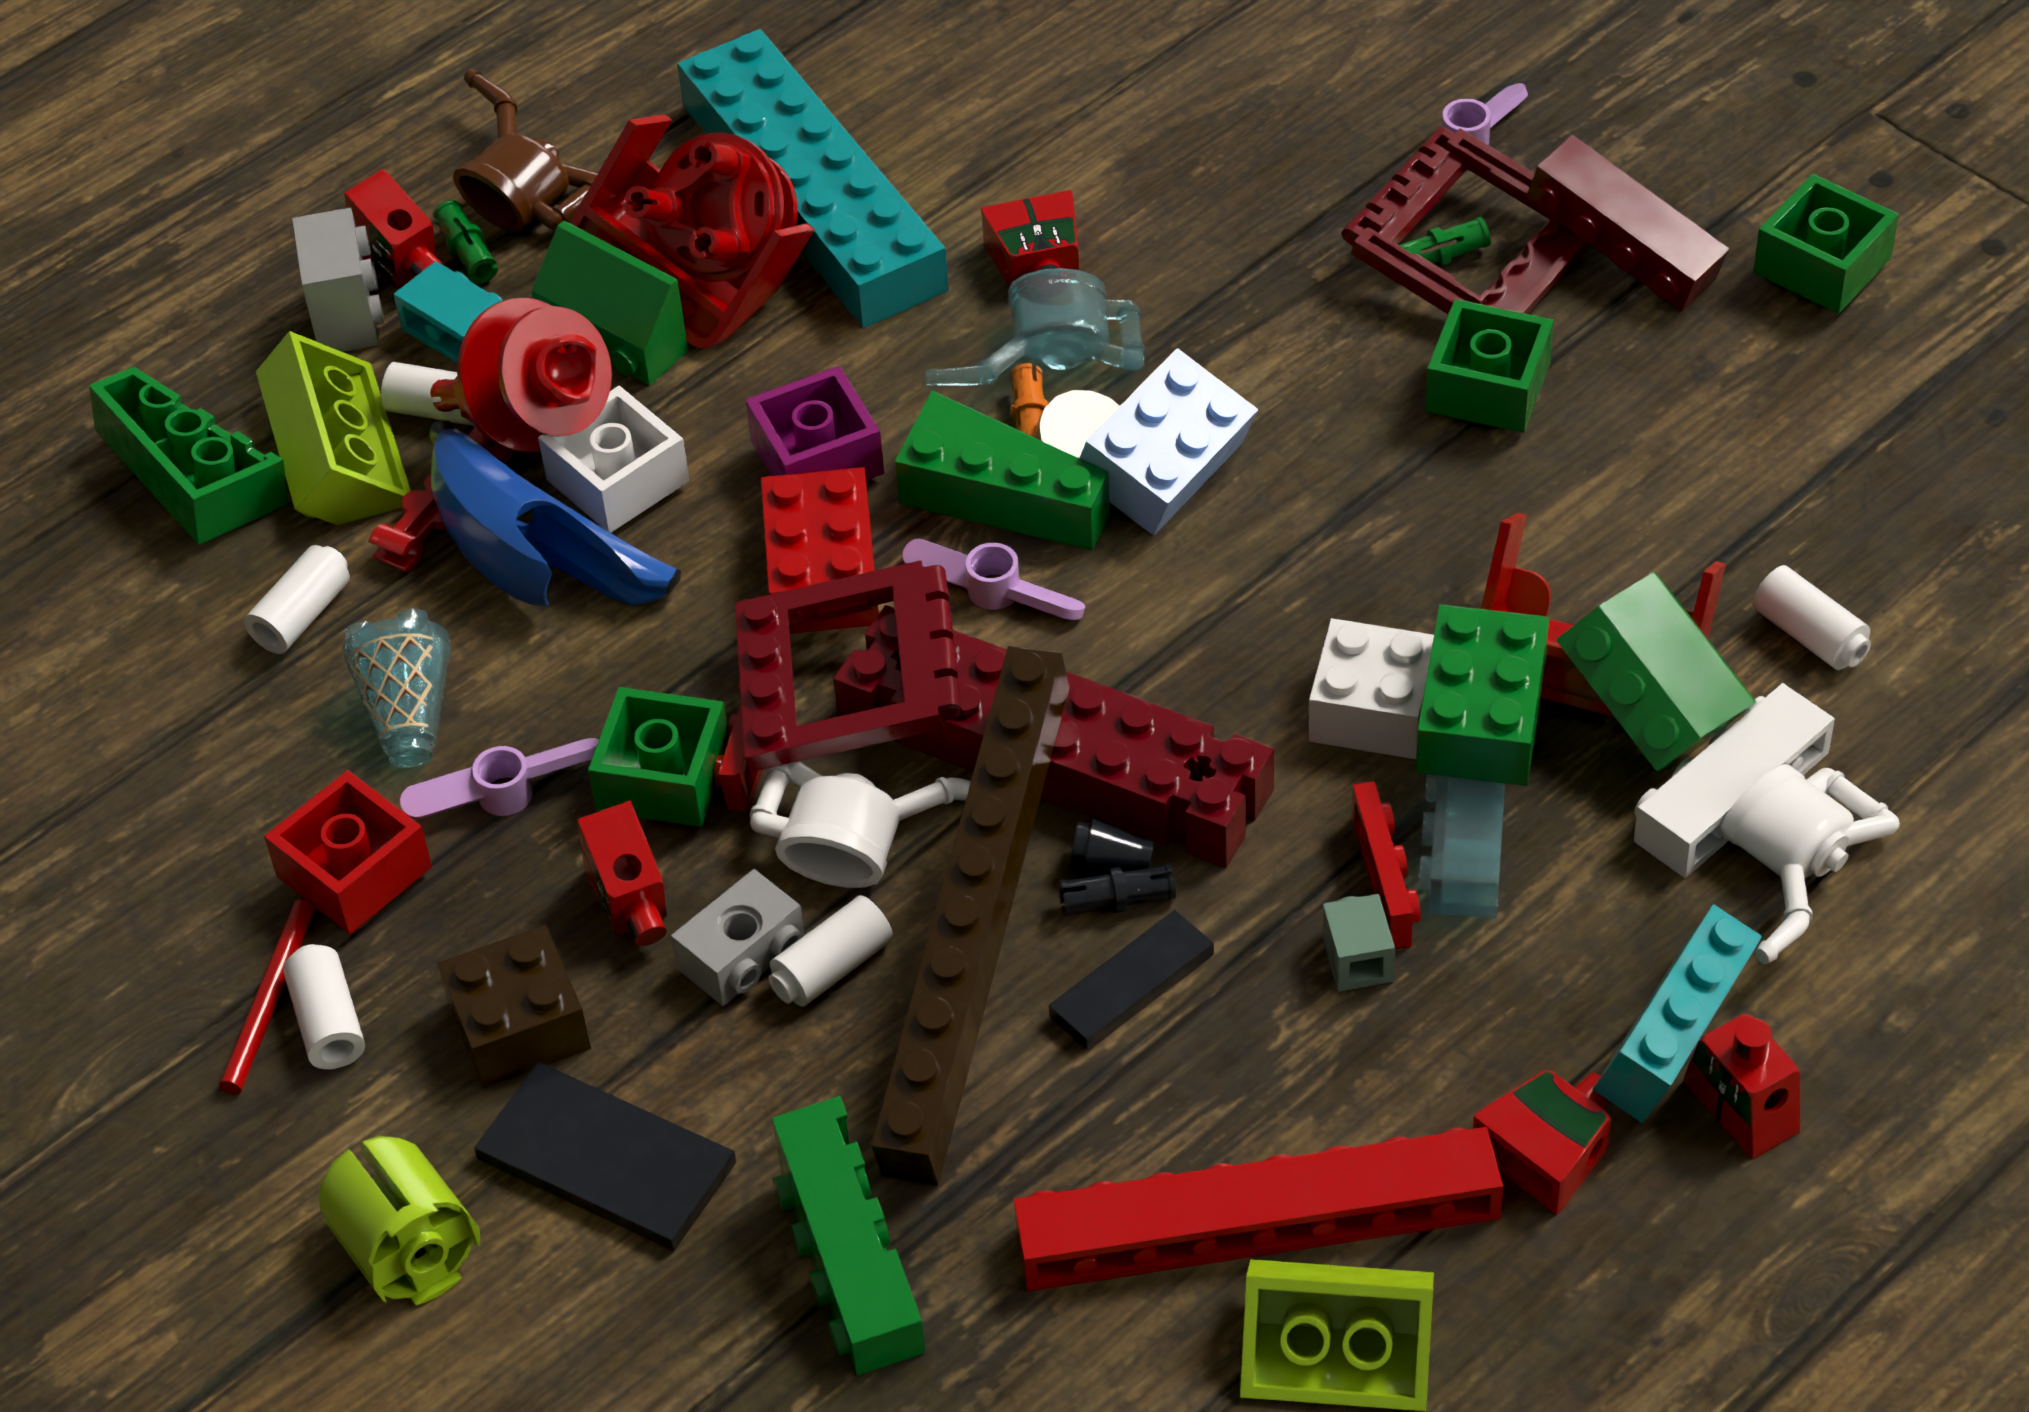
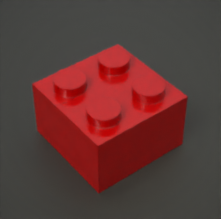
M349 770L345 771L264 836L276 877L306 901L312 903L316 909L349 935L432 868L422 826Z

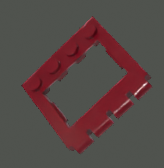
M1439 127L1424 142L1418 152L1414 153L1394 174L1392 180L1388 181L1366 204V209H1362L1341 232L1342 238L1353 246L1351 255L1448 315L1455 299L1529 314L1590 245L1579 239L1575 233L1549 214L1541 211L1533 202L1526 198L1534 176L1532 171L1463 129L1459 128L1456 133H1453L1444 127ZM1467 170L1549 219L1480 296L1456 282L1457 278L1416 253L1412 255L1398 246Z
M922 560L735 602L744 756L750 772L944 729L943 721L954 719L961 715L962 706L959 681L957 680L955 646L952 640L953 629L950 604L948 602L947 577L944 567L940 565L924 567ZM894 601L904 702L797 726L789 625L818 618L819 621L862 612L872 609L871 606Z

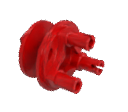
M708 133L697 136L682 144L662 166L652 190L641 186H634L626 192L624 199L633 202V205H624L625 211L630 217L644 218L652 224L657 244L668 260L690 277L709 282L728 281L748 273L773 231L796 226L798 217L795 189L784 169L751 141L728 133Z
M508 299L490 306L472 322L459 350L457 377L451 380L441 379L436 381L430 389L431 398H441V400L433 402L434 407L438 411L449 412L460 409L462 412L467 413L477 429L496 445L515 452L541 451L539 436L560 437L576 434L590 426L598 418L605 407L610 393L612 380L611 361L602 336L594 325L581 314L568 308L551 306L536 299Z

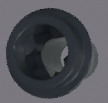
M1093 818L1091 824L1078 821L1070 865L1083 868L1082 873H1108L1107 870L1109 868L1120 867L1122 872L1146 869L1150 866L1154 841L1141 839Z

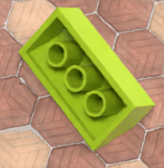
M289 331L257 369L256 375L280 458L284 460L285 476L295 510L309 518H319L335 525H340L403 508L402 499L407 493L411 492L387 413L382 406L381 394L371 363Z

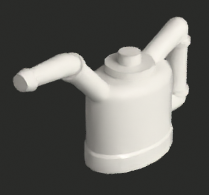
M799 761L766 769V780L757 804L752 807L749 814L751 818L750 825L757 833L779 838L775 851L778 858L791 870L806 878L824 884L845 888H863L877 884L882 878L887 865L886 858L900 820L941 803H951L954 799L966 801L971 781L951 777L945 779L940 777L931 785L893 800L887 793L876 788L871 781L859 774L843 773L837 776H821ZM792 782L800 787V790L797 793L789 818L779 816L776 812L786 785Z
M1788 764L1777 766L1760 777L1739 797L1726 814L1720 826V834L1733 844L1742 847L1781 877L1785 902L1784 921L1766 941H1761L1756 949V958L1762 964H1768L1776 960L1781 951L1803 935L1813 919L1812 910L1808 906L1804 878L1812 874L1820 877L1830 870L1834 872L1839 871L1849 856L1845 852L1847 846L1893 835L1899 828L1898 817L1888 810L1886 804L1878 803L1845 779V775L1840 771L1822 768L1808 779H1805L1803 774ZM1841 804H1843L1852 812L1861 817L1862 820L1854 821L1852 813L1845 807H1843Z

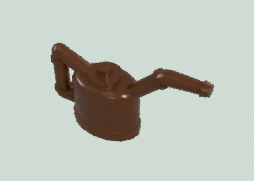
M469 69L464 76L465 82L470 88H475L494 105V112L497 116L498 139L472 160L465 162L454 171L453 180L457 190L475 212L502 230L513 233L522 231L531 224L533 219H536L552 230H556L557 226L564 220L570 223L598 173L562 164L559 159V153L553 144L541 138H530L526 135L518 134L516 131L515 113L518 109L516 101L505 90L483 77L481 72ZM569 185L580 188L560 205L550 207V205L566 193Z

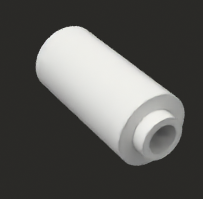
M392 362L388 366L381 388V401L385 411L441 421L449 420L453 423L475 426L473 422L461 417L460 409L441 412L433 405V402L441 400V398H431L430 389L432 385L441 379H455L457 372L399 362Z
M310 546L245 616L244 625L250 636L260 646L276 654L285 653L349 582L348 564L343 555L329 546Z
M1783 565L1774 569L1766 576L1756 590L1752 602L1753 608L1834 669L1841 670L1847 666L1854 667L1869 652L1871 647V641L1869 640L1870 627L1788 566Z
M861 895L857 896L770 961L772 974L769 976V982L772 989L785 1003L789 1004L793 1001L799 1006H806L892 942L893 932L889 922L871 900Z
M315 944L303 946L297 949L285 961L283 972L308 1059L313 1066L320 1069H336L349 1065L362 1055L365 1049V1042L338 953L327 946Z

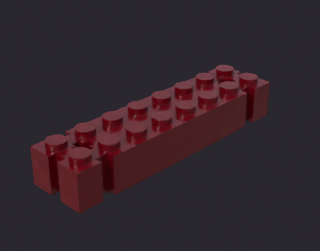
M888 605L883 607L865 633L866 650L859 651L854 649L834 676L833 683L838 716L904 702L895 608ZM953 630L952 640L955 646L957 680L959 681L962 706L961 715L957 718L943 721L944 729L898 739L895 742L974 772L1007 649ZM1066 671L1069 691L1041 798L1164 845L1168 844L1172 836L1186 841L1187 854L1227 868L1246 837V818L1255 821L1274 791V748L1235 733L1230 740L1224 742L1214 738V726Z

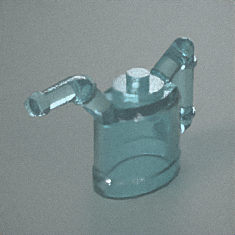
M1057 268L1024 274L1013 281L1008 289L1014 338L986 360L979 361L976 366L936 370L935 367L926 370L925 385L936 388V385L979 386L986 383L992 384L998 379V375L1023 356L1031 361L1058 370L1071 369L1079 364L1096 360L1125 370L1138 371L1143 367L1146 355L1140 329L1141 310L1131 300L1107 299L1104 282L1095 275L1080 270ZM1108 319L1117 320L1120 323L1122 347L1110 344Z

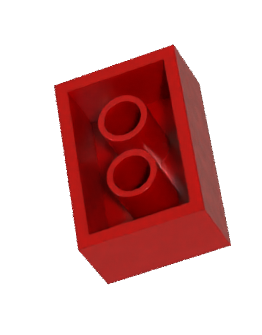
M865 467L761 477L769 595L875 571ZM878 605L871 606L872 609L822 621H819L818 618L789 625L790 634L871 626L879 614Z

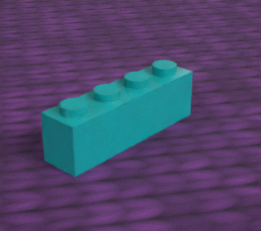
M437 261L394 293L401 329L456 363L458 362L463 338L472 322L490 306L504 301L499 295L493 292L488 293L470 282L464 274L458 271L453 272Z
M1713 904L1682 946L1592 1090L1643 1123L1672 1085L1762 936Z

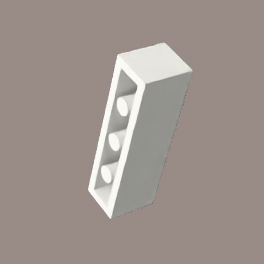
M1784 683L1779 685L1767 697H1757L1755 699L1757 703L1749 708L1739 721L1730 728L1726 726L1719 730L1705 750L1694 759L1688 757L1683 760L1674 771L1671 779L1658 790L1652 788L1641 797L1634 811L1636 816L1634 842L1682 877H1688L1729 841L1720 834V826L1734 803L1753 783L1767 772L1783 764H1788L1805 775L1829 754L1834 717Z

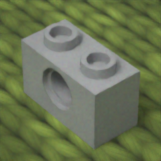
M753 869L671 935L677 969L722 1006L726 1005L739 993L749 991L757 983L759 977L770 968V961L805 936L801 905Z

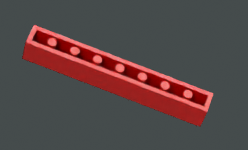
M1452 1128L1441 1134L1415 1138L1393 1137L1382 1143L1356 1147L1339 1145L1328 1148L1323 1152L1297 1156L1280 1154L1269 1157L1264 1161L1238 1165L1221 1163L1210 1166L1205 1170L1178 1174L1161 1172L1153 1174L1146 1179L1119 1183L1102 1181L1086 1188L1054 1192L1043 1190L1027 1197L1014 1198V1210L1027 1292L1499 1220L1501 1219L1503 1183L1488 1128Z

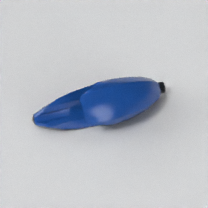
M449 420L438 421L432 424L429 432L430 440L434 444L431 456V489L444 526L464 557L485 578L510 596L528 604L548 607L549 602L546 591L552 575L548 565L567 573L610 598L630 605L645 604L668 597L679 583L681 578L680 569L667 565L633 547L537 488L499 461L468 435L456 430ZM534 510L533 518L528 525L517 520L527 511Z

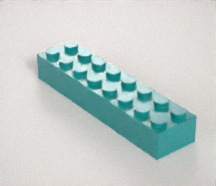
M761 29L742 35L739 38L677 63L683 106L705 134L728 133L743 137L757 145L787 173L797 197L798 217L796 226L808 223L815 229L803 248L802 254L862 328L949 291L945 247Z

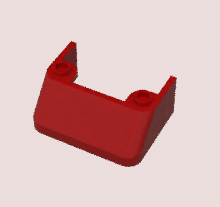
M665 114L630 119L573 215L570 224L678 280L687 342L698 348L719 345L778 291L815 229L807 223L774 230L751 270L736 279L709 282L690 277L663 255L655 239L652 224L644 218L630 217L626 213L624 206L633 205L632 201L624 200L626 192L631 187L641 186L650 190L653 189L660 169L651 163L649 159L672 119Z
M1515 513L1500 522L1481 609L1548 617L1551 604L1549 584L1540 574L1516 567L1527 519L1525 514ZM1717 561L1703 571L1694 611L1685 609L1707 639L1709 638L1726 567L1725 563ZM1549 619L1547 656L1541 698L1615 717L1556 641L1573 624Z

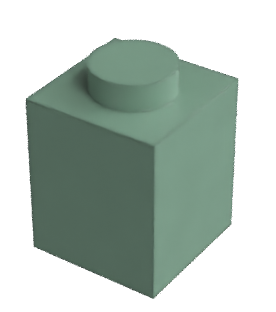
M1379 894L1363 897L1349 896L1335 902L1323 903L1322 939L1337 991L1394 982L1395 946Z

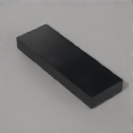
M1174 910L1050 1003L1049 1017L1088 1051L1213 956L1214 943Z

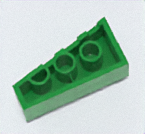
M131 367L89 385L95 431L198 545L288 505L284 460L271 451L266 455L253 448L250 438L238 431L233 434L225 431L215 424V417L202 408L198 410L188 408L181 403V396L136 367Z
M931 391L895 460L898 500L901 505L1088 550L1094 549L1110 515L1108 471L934 391Z
M837 1096L772 1117L781 1175L772 1177V1181L782 1211L793 1209L797 1223L791 1224L790 1228L800 1258L803 1259L811 1256L816 1270L809 1272V1279L819 1307L830 1305L835 1318L827 1322L835 1351L838 1357L846 1354L849 1355L855 1373L858 1376L926 1353L920 1313L896 1248L889 1251L886 1250L887 1247L891 1246L885 1217L878 1198H872L870 1185L864 1169L865 1162L858 1142L849 1143L846 1121L847 1112L841 1096Z

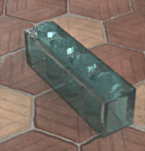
M1427 774L1425 802H1436L1435 812H1424L1422 845L1433 846L1432 857L1421 856L1418 890L1430 891L1428 913L1497 917L1505 793L1504 783Z

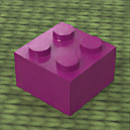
M840 365L745 399L751 442L771 476L865 467L866 480L885 474L880 430Z

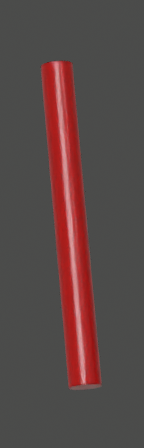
M299 899L293 904L219 1086L226 1093L238 1095L243 1089L286 983L283 972L284 963L301 947L314 915L315 906L309 901Z

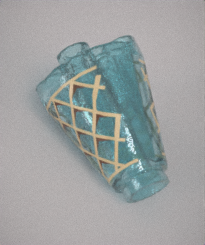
M420 609L404 610L396 615V619L375 623L357 622L351 624L345 630L346 641L343 645V656L383 752L388 755L390 764L396 767L411 768L426 764L432 759V750L436 746L451 654L448 631L439 624L429 621L428 613Z

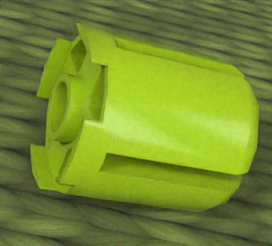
M376 1136L361 1141L363 1155L376 1172V1175L372 1179L349 1149L331 1163L319 1186V1207L323 1214V1220L384 1302H386L384 1296L392 1299L410 1298L415 1305L435 1299L462 1279L457 1270L468 1257L473 1241L478 1248L480 1247V1228L416 1144L401 1138ZM418 1251L422 1257L416 1259L414 1254Z

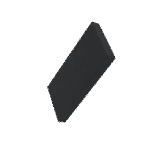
M541 1062L536 1064L474 1147L478 1160L672 1251H675L737 1163L734 1150Z

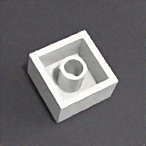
M620 386L610 391L601 414L584 430L568 436L550 437L541 435L538 437L546 479L597 524L610 533L690 481L683 438Z
M1331 618L1309 698V742L1416 759L1418 725L1434 635Z

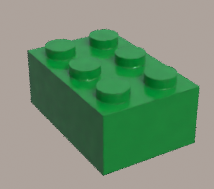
M1439 604L1417 732L1416 773L1528 786L1546 665L1550 617Z

